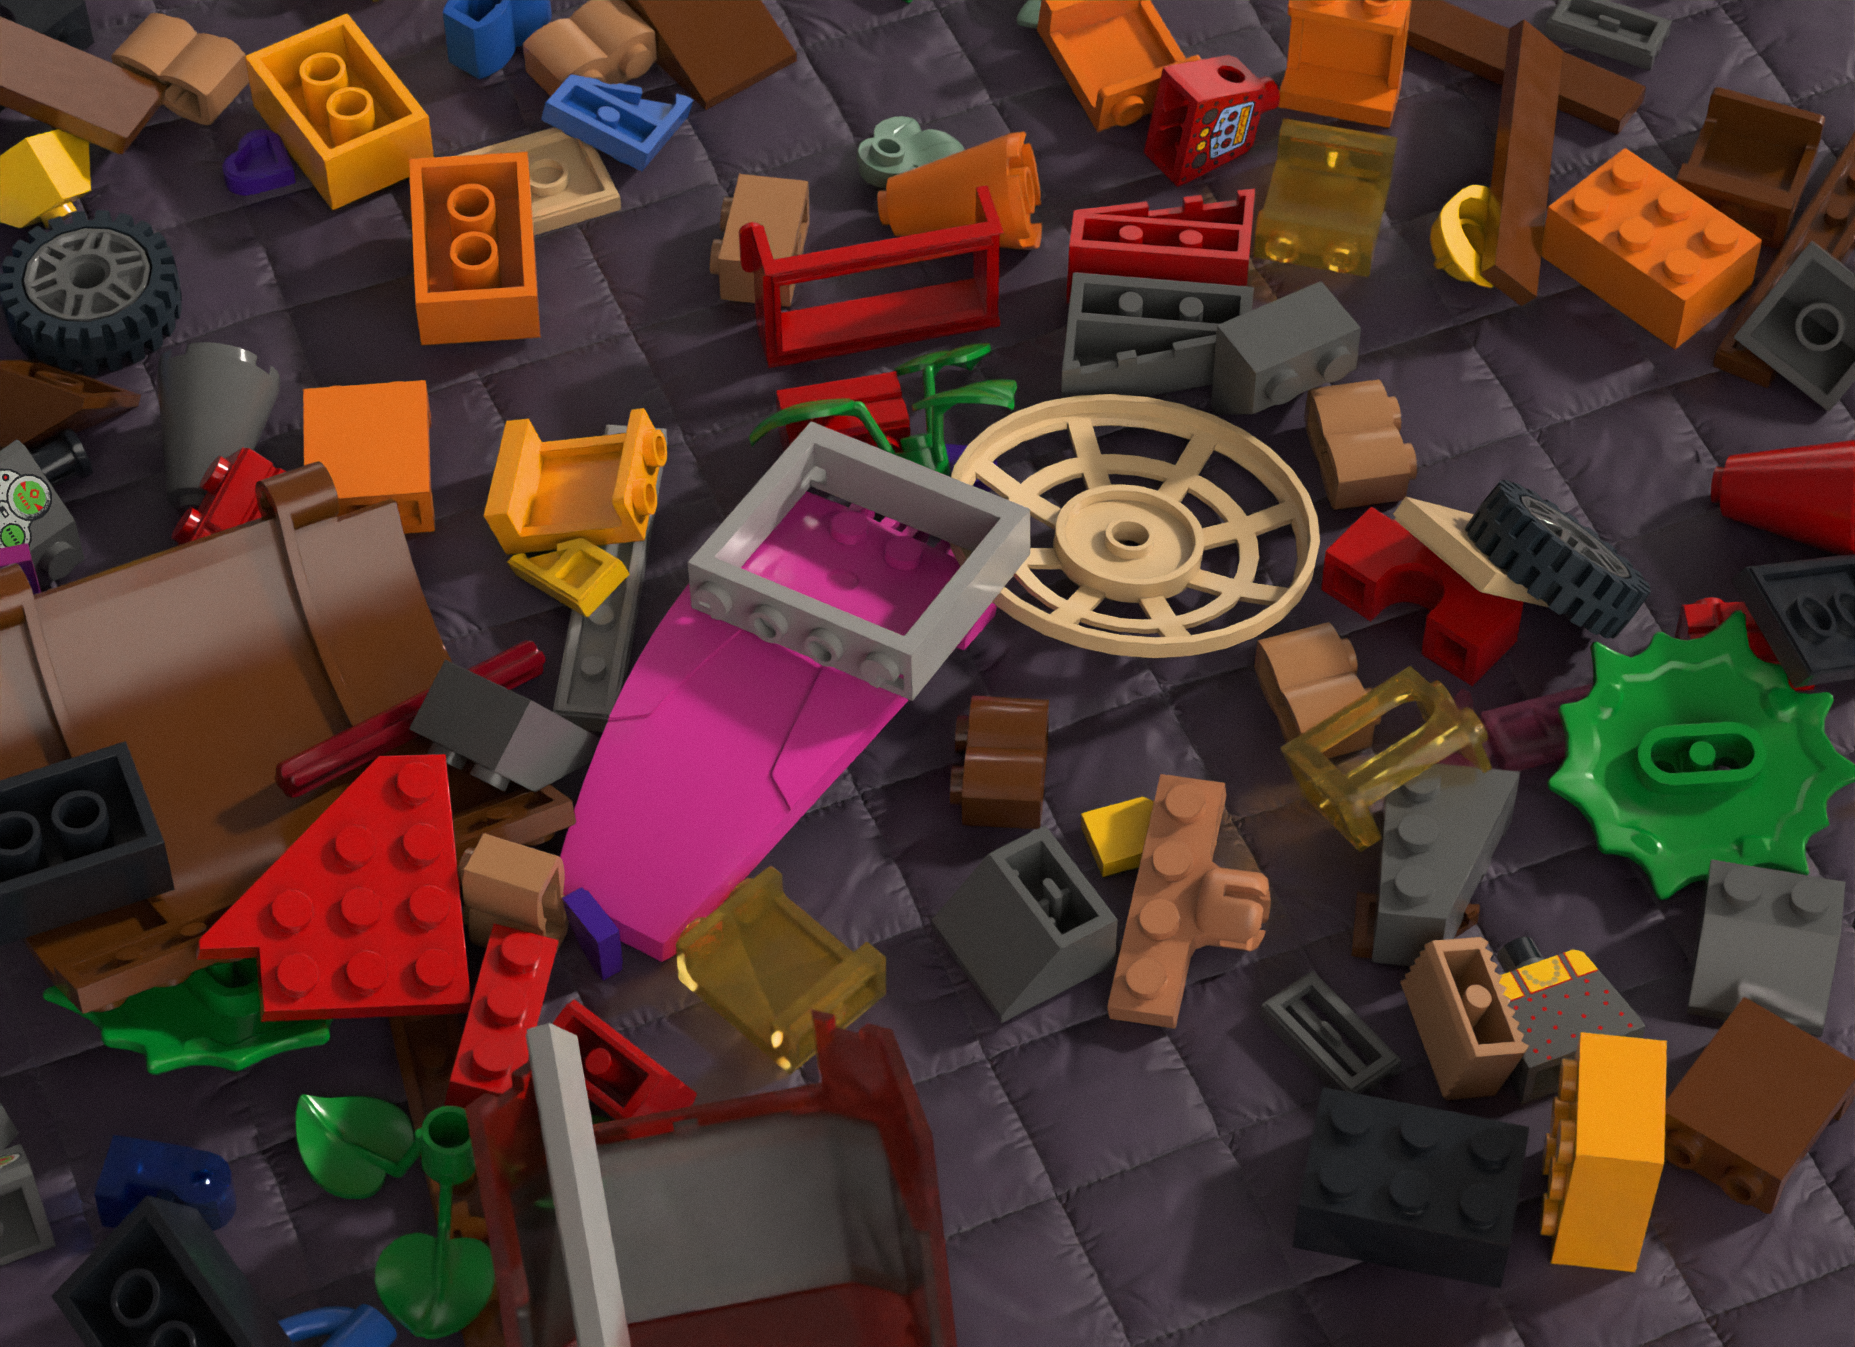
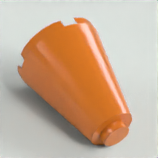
M1024 131L1009 133L888 178L886 190L879 191L877 196L881 224L883 226L890 225L893 234L899 237L975 224L976 187L988 185L1004 231L1003 234H1000V248L1038 249L1042 237V223L1031 224V214L1034 213L1035 206L1041 205L1040 185L1032 146L1030 143L1023 144L1026 133Z

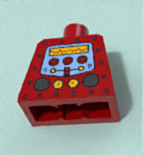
M1231 55L1164 67L1143 153L1177 187L1184 185L1247 153L1254 144L1261 114L1276 109L1280 103L1279 89L1272 78L1268 76L1257 78L1237 57Z

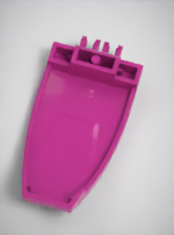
M806 491L741 568L905 636L961 566L952 553L950 543L941 539L935 547L926 544L930 536L928 533L888 517L878 522L873 520L875 516L874 511L854 503L846 507ZM688 584L652 634L628 676L608 717V722L593 755L574 808L576 823L568 828L560 858L563 861L565 871L563 895L566 896L581 887L585 891L588 890L619 929L621 942L660 962L669 959L716 930L717 909L909 699L881 687L875 688L868 682L836 668L820 665L810 657L777 643L766 642L757 635L725 621L712 619L710 615L691 607L690 585ZM994 603L988 606L956 646L957 648L964 651L995 617L997 606ZM902 674L898 676L899 678L904 679Z

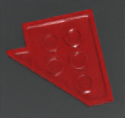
M446 754L378 756L199 939L196 950L197 960L256 958L261 1022L465 1014L468 1012L471 1005Z

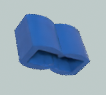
M448 0L443 9V20L449 63L478 79L497 72L511 59L515 47L523 45L529 36L550 23L552 17L550 0Z

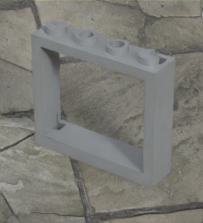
M811 421L688 561L691 607L710 615L712 619L722 620L751 632L766 642L777 643L810 657L820 665L836 668L868 682L875 688L881 687L913 701L1029 557L1030 509ZM811 486L972 551V554L905 636L751 573L741 567ZM902 674L904 679H901L898 676Z

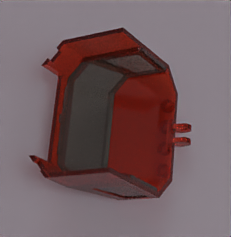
M810 1009L820 1083L592 1124L631 1347H958L933 1134L892 1029L867 1023L857 1033L837 1028L835 1015ZM529 1060L511 1073L512 1087L498 1098L497 1096L484 1093L465 1107L506 1347H578Z

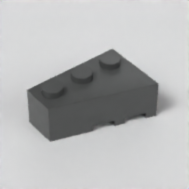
M1073 272L1062 367L1061 398L1100 394L1147 397L1212 385L1217 325L1252 311L1254 287Z
M1388 760L1381 812L1372 949L1373 963L1413 966L1416 964L1415 959L1421 957L1419 952L1425 950V944L1435 940L1454 939L1464 919V912L1480 879H1484L1490 867L1491 857L1501 837H1505L1512 822L1520 772L1405 760Z

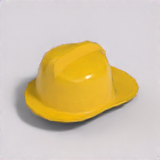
M1471 185L1460 190L1442 207L1439 216L1431 227L1430 244L1436 258L1433 265L1436 269H1443L1448 275L1458 281L1474 282L1479 286L1491 288L1494 285L1480 275L1490 188Z

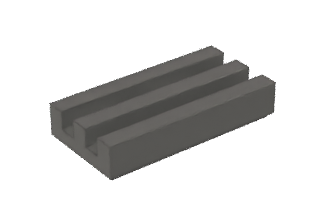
M1559 0L1546 22L1545 36L1651 70L1655 56L1659 55L1663 42H1666L1670 34L1672 21L1609 0Z
M1313 970L1261 1005L1260 1018L1328 1088L1357 1094L1366 1091L1370 1094L1379 1088L1382 1078L1386 1076L1390 1080L1400 1073L1402 1060ZM1306 995L1372 1064L1367 1067L1341 1040V1035L1327 1021H1322L1300 998Z

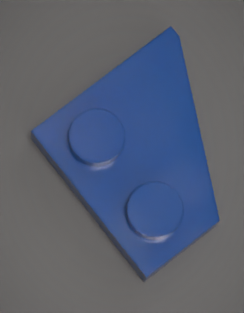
M570 74L546 101L541 120L558 128L566 135L577 138L612 156L615 160L643 171L688 118L694 99L680 94L675 95L673 104L640 99L642 87L621 83L607 84L598 79Z

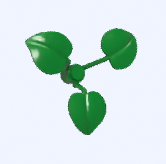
M990 343L965 345L950 351H936L911 359L893 369V372L896 371L897 376L922 371L924 399L912 404V409L914 412L925 408L927 433L900 439L902 451L898 453L894 451L864 403L861 401L854 402L850 398L810 401L782 409L764 419L754 428L749 436L750 445L752 448L769 431L783 425L831 415L854 416L861 420L879 449L951 477L952 472L944 442V412L957 403L989 404L1013 410L1017 383L1015 380L1009 379L988 380L935 394L934 377L943 366L951 365L972 371L976 364L991 351Z
M302 1094L299 1097L296 1110V1139L301 1159L315 1183L323 1190L335 1196L346 1199L369 1198L381 1189L387 1174L397 1178L403 1177L422 1154V1167L425 1173L432 1180L439 1183L437 1238L424 1233H410L390 1243L382 1251L375 1268L377 1296L389 1314L416 1337L426 1339L440 1338L460 1331L470 1324L485 1308L491 1297L495 1282V1266L489 1248L482 1241L475 1238L450 1239L453 1186L461 1184L474 1174L478 1166V1156L480 1155L498 1178L509 1179L515 1177L516 1192L525 1203L539 1209L555 1211L539 1113L526 1115L512 1121L505 1147L496 1145V1154L489 1146V1136L485 1133L479 1134L478 1123L475 1117L461 1107L444 1106L429 1113L423 1121L422 1128L415 1131L414 1141V1131L408 1116L403 1110L387 1101L363 1096L325 1098ZM591 1114L602 1183L604 1184L622 1138L623 1125L618 1121Z

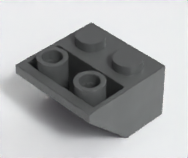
M1046 825L989 853L931 920L933 931L1001 1023L1115 965L1118 919Z

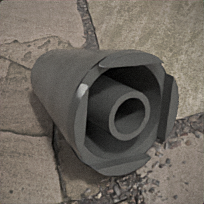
M197 342L187 344L186 354L171 358L172 349L164 352L159 359L157 387L166 494L168 503L177 509L180 516H183L190 507L198 510L207 494V491L199 487L200 482L216 457L220 455L226 459L242 447L255 450L277 400L280 389V375L278 371L271 365L268 374L257 367V355L245 349L220 343Z

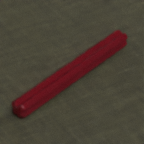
M525 640L466 670L511 690L541 675L544 671L543 664L546 659L543 651L538 650L533 641ZM430 688L278 763L276 775L274 776L277 787L282 789L286 797L297 798L420 736L409 728Z

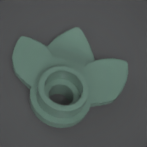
M898 116L883 120L875 126L873 137L860 143L856 160L859 164V173L865 181L874 186L886 188L887 180L890 177L965 149L958 140L945 132L934 129L921 131L915 119Z

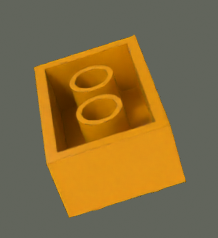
M348 13L245 56L253 106L271 130L280 136L286 150L332 210L410 177L409 159L434 157L429 116Z
M1580 1032L1575 1059H1562L1558 1097L1554 1096L1550 1133L1545 1135L1542 1157V1175L1549 1176L1548 1193H1543L1539 1232L1540 1235L1552 1236V1264L1627 1272L1636 1271L1664 1166L1667 1041Z

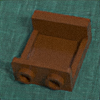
M1715 87L1710 96L1707 115L1688 163H1682L1676 182L1762 240L1761 245L1780 250L1785 243L1816 161L1826 119L1821 114L1729 89Z
M1743 997L1665 1101L1664 1156L1677 1167L1687 1170L1691 1169L1722 1187L1723 1191L1734 1201L1747 1206L1752 1205L1765 1214H1771L1779 1203L1784 1185L1831 1119L1834 1118L1839 1121L1852 1104L1855 1096V1060Z

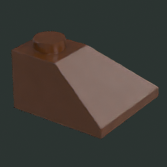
M37 359L0 360V451L15 440H19L27 449L37 448L58 438V432L67 427H70L76 434L138 407L141 395Z

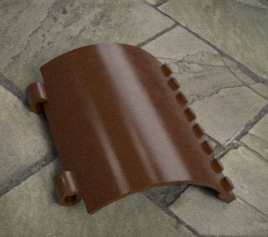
M319 461L258 481L255 486V493L261 518L33 595L29 581L17 563L0 568V780L126 741L164 839L175 887L173 891L22 939L45 974L83 1014L90 1011L105 1012L115 1009L124 1004L127 997L152 987H170L180 984L189 978L191 972L217 962L231 963L244 959L197 960L196 950L199 939L376 758L297 798L286 797L282 789L277 787L274 779L277 764L430 688L444 661L452 662L422 592L408 549L396 501L388 499L337 517L339 513L337 491L331 475ZM420 735L380 756L430 755L427 752L433 741ZM467 760L462 771L447 764L457 869L466 849L469 847L475 849L483 833L520 845L532 846L549 841L554 837L555 832L576 823L572 800L550 784L533 792L510 781L504 792L470 775L475 764L470 760Z

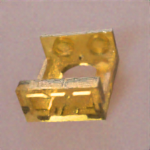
M1411 666L1280 747L1302 795L1359 852L1382 839L1368 806L1453 752L1459 750L1484 774L1492 769L1482 746V743L1488 740V734L1477 715L1469 707H1465L1462 710L1458 709L1452 696L1439 680L1429 683ZM1416 701L1423 719L1426 721L1418 730L1346 775L1322 754L1386 712L1406 702Z

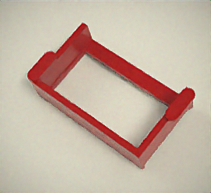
M988 185L976 187L975 224L773 259L764 226L756 222L744 224L739 229L740 264L743 271L754 273L756 327L768 368L1000 327L1001 322L998 317L1000 234H1003L1004 231ZM973 252L974 278L781 313L780 286Z

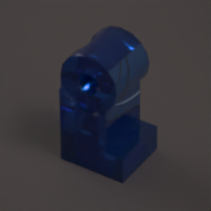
M113 1135L94 1193L102 1226L116 1228L147 1195L196 1208L212 1231L222 1228L231 1221L236 1212L237 1199L230 1167L220 1155L209 1151L193 1149L192 1147Z

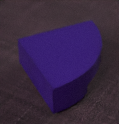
M583 887L563 897L564 909L574 935L588 961L602 981L622 970L623 958L620 933L617 926L589 891H585Z

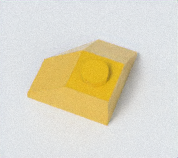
M60 129L25 138L0 155V223L23 228L43 222L48 229V220L61 216L62 220L65 221L71 217L72 213L77 212L73 203L91 191L89 141Z

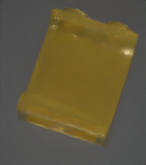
M1283 118L1279 132L1276 164L1264 209L1259 211L1257 218L1254 257L1369 277L1393 180L1398 137Z
M773 866L767 867L754 879L747 878L741 881L732 890L726 902L706 918L699 917L693 920L683 930L676 943L679 980L789 1075L794 1073L886 995V957L867 941L856 951H851L784 894L782 873Z

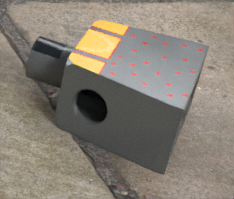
M1530 937L1516 938L1499 950L1497 960L1505 972L1501 975L1502 978L1499 983L1506 987L1503 995L1511 999L1508 1006L1515 1010L1512 1018L1520 1022L1517 1030L1525 1034L1521 1041L1529 1046L1526 1053L1509 1075L1521 1105L1558 1092L1562 1059H1575L1580 1032L1643 1038L1645 1025L1641 1018L1584 952L1572 949L1544 959Z

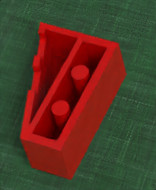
M1255 188L1238 190L1236 200L1203 204L1202 196L1196 195L1183 197L1182 207L1149 211L1147 201L1074 210L1069 242L1066 303H1070L1073 272L1247 287Z

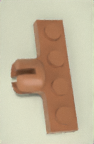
M1160 774L1107 1008L1110 1019L1176 1029L1190 960L1196 949L1204 946H1214L1250 952L1260 947L1266 930H1260L1261 924L1268 921L1271 899L1268 878L1263 873L1223 868L1212 862L1227 796L1225 783Z

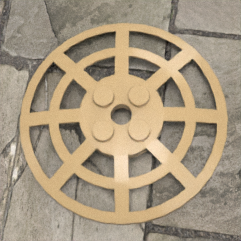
M1118 394L1079 395L1045 401L1013 412L986 428L966 447L954 465L951 474L952 478L972 486L977 479L1004 499L1029 508L1031 517L1055 530L1053 548H1030L1029 557L1013 575L1031 595L1055 611L1048 614L1021 600L1005 587L992 603L1015 620L1032 629L1080 648L1118 656L1144 658L1194 656L1226 649L1252 639L1280 622L1300 602L1313 577L1320 544L1318 516L1308 491L1293 469L1270 447L1247 431L1215 415L1183 404L1150 397ZM1093 426L1144 428L1173 434L1188 439L1190 442L1176 465L1141 456L1101 455ZM1068 429L1076 458L1067 459L1041 469L1029 476L1021 484L992 463L1001 454L1022 442L1050 432ZM1213 450L1231 458L1255 475L1274 494L1280 504L1246 516L1242 508L1226 492L1209 480L1199 476V473ZM1108 474L1140 476L1164 483L1158 491L1136 485H1112ZM1081 477L1087 489L1070 499L1062 509L1040 497L1042 493L1056 485ZM1188 492L1210 506L1225 523L1202 528L1194 514L1180 502ZM1291 523L1296 537L1297 562L1290 586L1286 588L1253 583L1259 561L1258 540L1256 536ZM1128 540H1130V541H1134V542H1136V543H1138V544H1140V545H1139V546H1126V545H1123V543H1125V542H1127ZM950 543L952 553L959 565L962 566L972 554V551ZM1236 543L1239 565L1233 579L1200 569L1203 551ZM1030 569H1061L1080 588L1068 600H1065L1043 585ZM1187 587L1219 596L1202 608L1178 616L1174 614L1166 601L1167 598L1177 595ZM1105 598L1119 602L1139 603L1148 619L1118 618L1093 612V610ZM1239 601L1269 606L1252 618L1224 629L1191 635L1186 630L1216 619L1232 609ZM1082 622L1093 627L1108 629L1117 632L1140 634L1158 633L1161 637L1119 635L1082 627L1077 624Z

